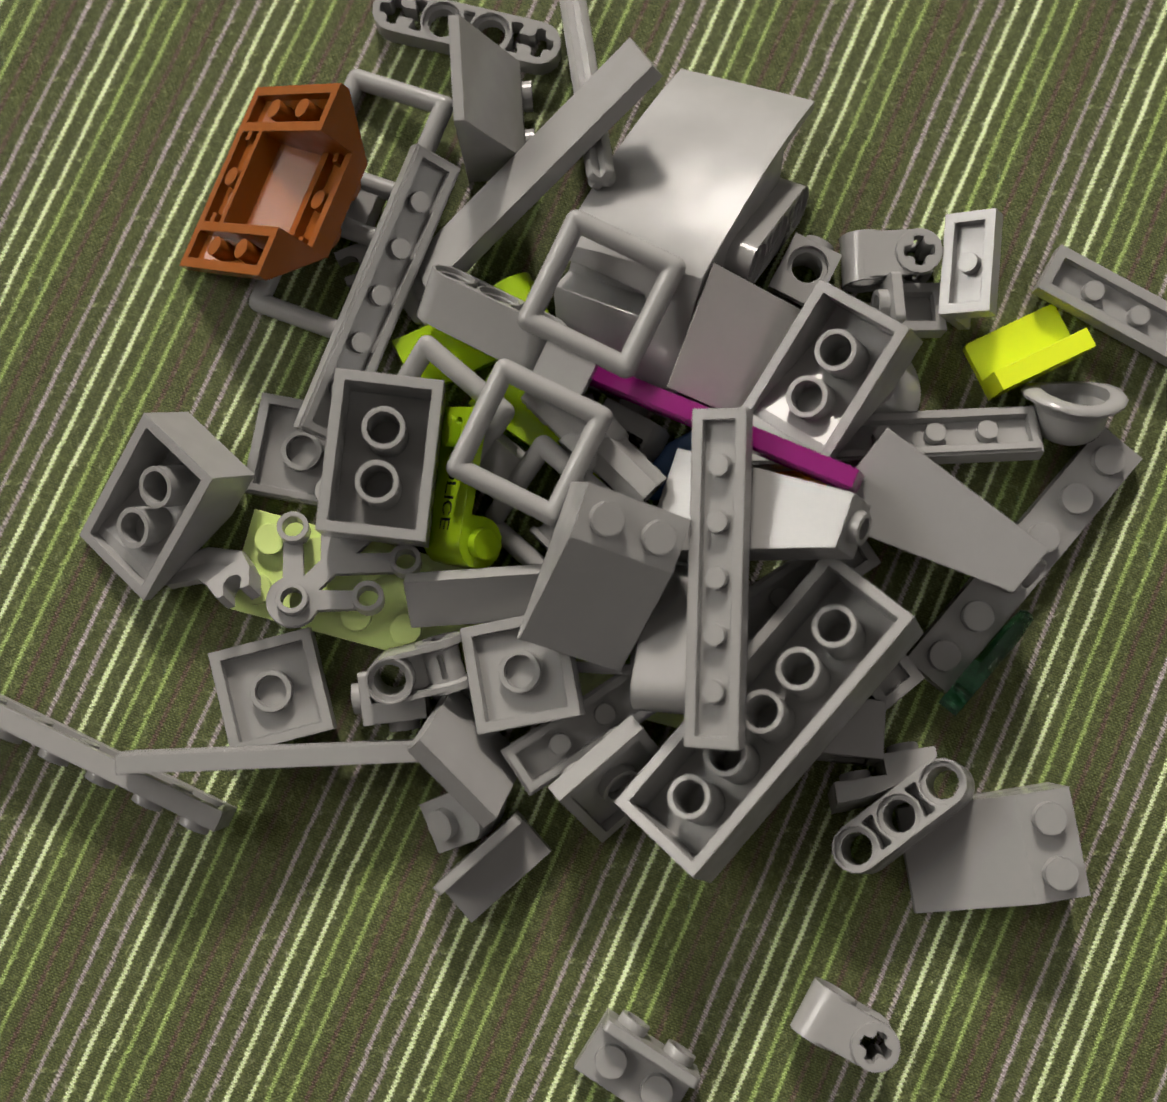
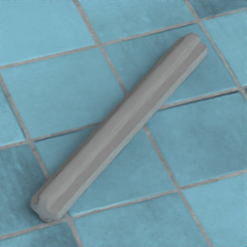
M559 0L573 94H575L598 70L587 1ZM607 131L583 155L588 185L596 190L603 186L611 187L616 181L609 133Z

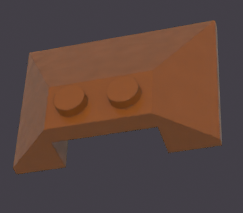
M342 83L256 88L179 266L190 271L267 281L328 258L331 249L335 247L341 237L342 223L350 204L360 192L361 179L368 164L348 87Z

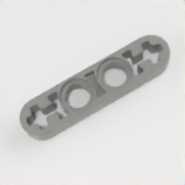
M375 0L372 6V14L378 32L384 39L394 43L450 55L449 36L438 37L430 31V26L439 17L460 15L481 32L489 27L500 29L505 34V39L499 46L520 61L521 72L545 75L552 72L561 60V39L559 33L552 25L542 21L451 0ZM396 8H402L405 17H398L396 24L389 23L387 14L393 15ZM419 12H422L420 17L421 30L418 31L414 21L419 22ZM513 34H519L520 37L516 53L512 52L514 48ZM538 40L545 41L547 43V50H543L540 57L533 56L531 48L536 47Z

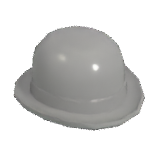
M1091 381L1028 383L1020 390L1021 394L1026 399L1032 401L1036 407L1041 436L1053 443L1066 446L1083 445L1094 441L1102 433L1108 417L1123 411L1129 401L1120 388L1110 384Z

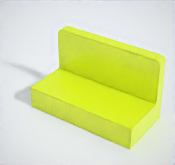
M1049 304L969 342L963 347V353L988 401L1078 359L1094 348L1096 344L1087 327L1070 335L1056 306Z

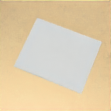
M713 263L667 387L714 408H741L801 309Z

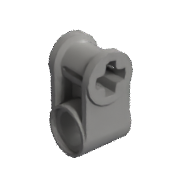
M924 228L885 231L862 229L848 232L839 238L840 254L842 255V288L844 291L852 293L875 291L880 287L889 272H901L903 283H926L942 258L943 247L941 240L934 232ZM908 252L914 253L917 261H923L922 265H915L914 257L907 256Z
M460 631L430 636L415 643L389 648L381 652L368 668L365 676V687L369 696L378 703L396 705L427 696L447 695L468 688V675L465 672L458 645L462 641ZM384 665L399 667L406 677V683L400 687L387 685L381 679L380 667Z
M819 977L814 978L790 1024V1027L811 1043L825 1050L833 1051L872 1073H882L891 1069L900 1056V1041L888 1020L882 1014L860 1003L844 990ZM878 1032L883 1040L879 1046L871 1043L866 1049L861 1039L864 1035L874 1038Z

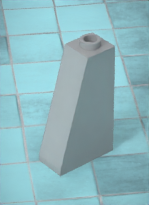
M886 428L855 467L865 476L856 495L871 506L869 513L871 514L872 523L868 537L1014 592L1020 584L1025 588L1031 586L1046 568L1047 562L1042 557L1049 550L1048 547L891 429Z
M677 448L657 505L660 509L690 519L691 451ZM752 467L749 561L854 559L857 547L865 543L871 529L872 518L869 513L871 506L853 492ZM689 529L677 562H688Z

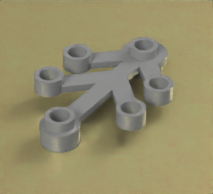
M321 480L318 481L315 487V495L318 502ZM295 511L287 512L277 522V532L283 542V578L275 582L269 589L266 597V607L271 618L277 624L286 628L303 627L309 624L318 612L358 611L365 616L375 615L383 609L385 596L382 587L374 581H362L353 590L322 589L336 576L395 574L397 577L404 579L406 573L420 572L422 568L421 554L415 546L398 545L388 553H361L371 541L321 535V560L305 574L304 543L310 538V525L303 514ZM297 522L303 525V530L300 534L296 536L285 534V528L289 524ZM405 554L413 556L416 560L414 565L408 569H402L396 565L397 559ZM365 591H374L378 594V599L373 605L364 606L359 603L360 595ZM290 593L302 595L301 603L294 608L285 607L283 605L284 598Z

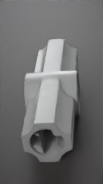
M525 392L521 400L527 409H530L540 422L560 439L558 441L560 446L571 455L587 422ZM613 417L588 470L592 474L595 473L612 491L646 503L667 478L628 440L629 435Z

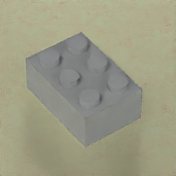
M335 368L315 526L317 532L326 537L429 548L447 395L444 380Z

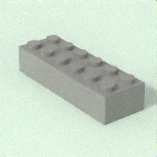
M820 560L747 645L745 749L732 751L684 747L683 721L614 803L692 878L712 883L923 635V631L916 618L841 560Z

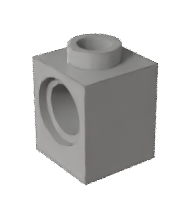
M796 232L767 291L802 309L820 279L829 283L842 255L833 251V246L825 239L815 235H807L805 237ZM806 266L814 272L816 280L809 283L801 282L793 275L792 268Z

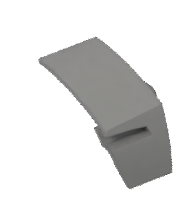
M681 68L650 104L613 155L616 175L615 183L611 187L603 186L598 190L592 188L579 210L682 258L686 265L685 273L633 377L678 395L679 392L668 388L667 385L713 263L754 284L800 223L807 206L809 187L781 178L780 174L784 149L814 110L815 101ZM581 236L569 260L571 261L570 269L559 281L554 291L556 317L566 323L567 327L621 352L660 273ZM589 385V388H591V389H594V390H596V391H599V392H601V393H604V394L609 395V396H611V397H614V398H616V399H619V400L621 399V398H619V397H617V396H614V395H612V394H609V393H607V392H605V391H602V390H600V389H597V388H595V387ZM646 409L648 412H651V413H653V414H656V415H658V416H661V417H663V418H666V419H668V420H671V419H669V418H667V417H664V416H662V415H660V414H657V413H655V412H653V411H650V410Z

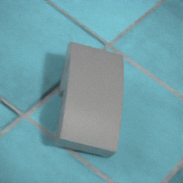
M914 741L897 743L887 747V753H884L883 760L874 766L876 776L871 777L870 770H855L839 775V781L833 782L827 794L831 814L851 811L873 804L926 762L937 758L936 747L919 748L918 743Z

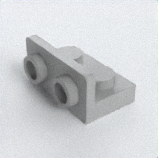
M607 1008L574 1062V1069L625 1102H681L689 1087L695 1089L701 1080L698 1066L693 1063L696 1059L693 1053L674 1040L668 1039L667 1043L663 1044L648 1034L650 1030L649 1025L627 1010H623L619 1015Z

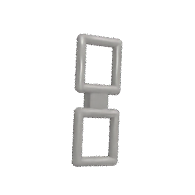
M353 69L349 72L344 85L350 90L354 110L362 93L366 92L430 112L417 143L434 153L436 152L453 113V100L450 97L361 69ZM364 172L361 179L360 192L350 204L342 223V238L369 247L376 230L375 224L385 201H388L395 185L394 181ZM282 275L267 281L257 279L249 297V306L253 311L330 339L337 319L273 297Z
M581 210L570 211L517 318L521 329L547 341L533 371L509 359H500L495 363L447 462V473L451 477L543 523L556 526L571 481H583L613 419L609 408L584 395L598 367L622 378H630L636 373L685 273L686 265L684 260ZM581 236L660 273L621 352L543 315ZM509 384L587 422L549 501L472 463Z
M430 335L420 337L397 375L421 377L427 365L431 362L477 402L486 382ZM503 397L484 437L480 467L524 489L528 488L545 462L562 474L571 455L547 435L538 436L525 453L503 434L515 415L513 405ZM589 470L587 471L582 482H590L611 490ZM493 498V502L483 517L493 520L498 526L502 536V548L522 565L543 564L545 557L504 522L513 507Z

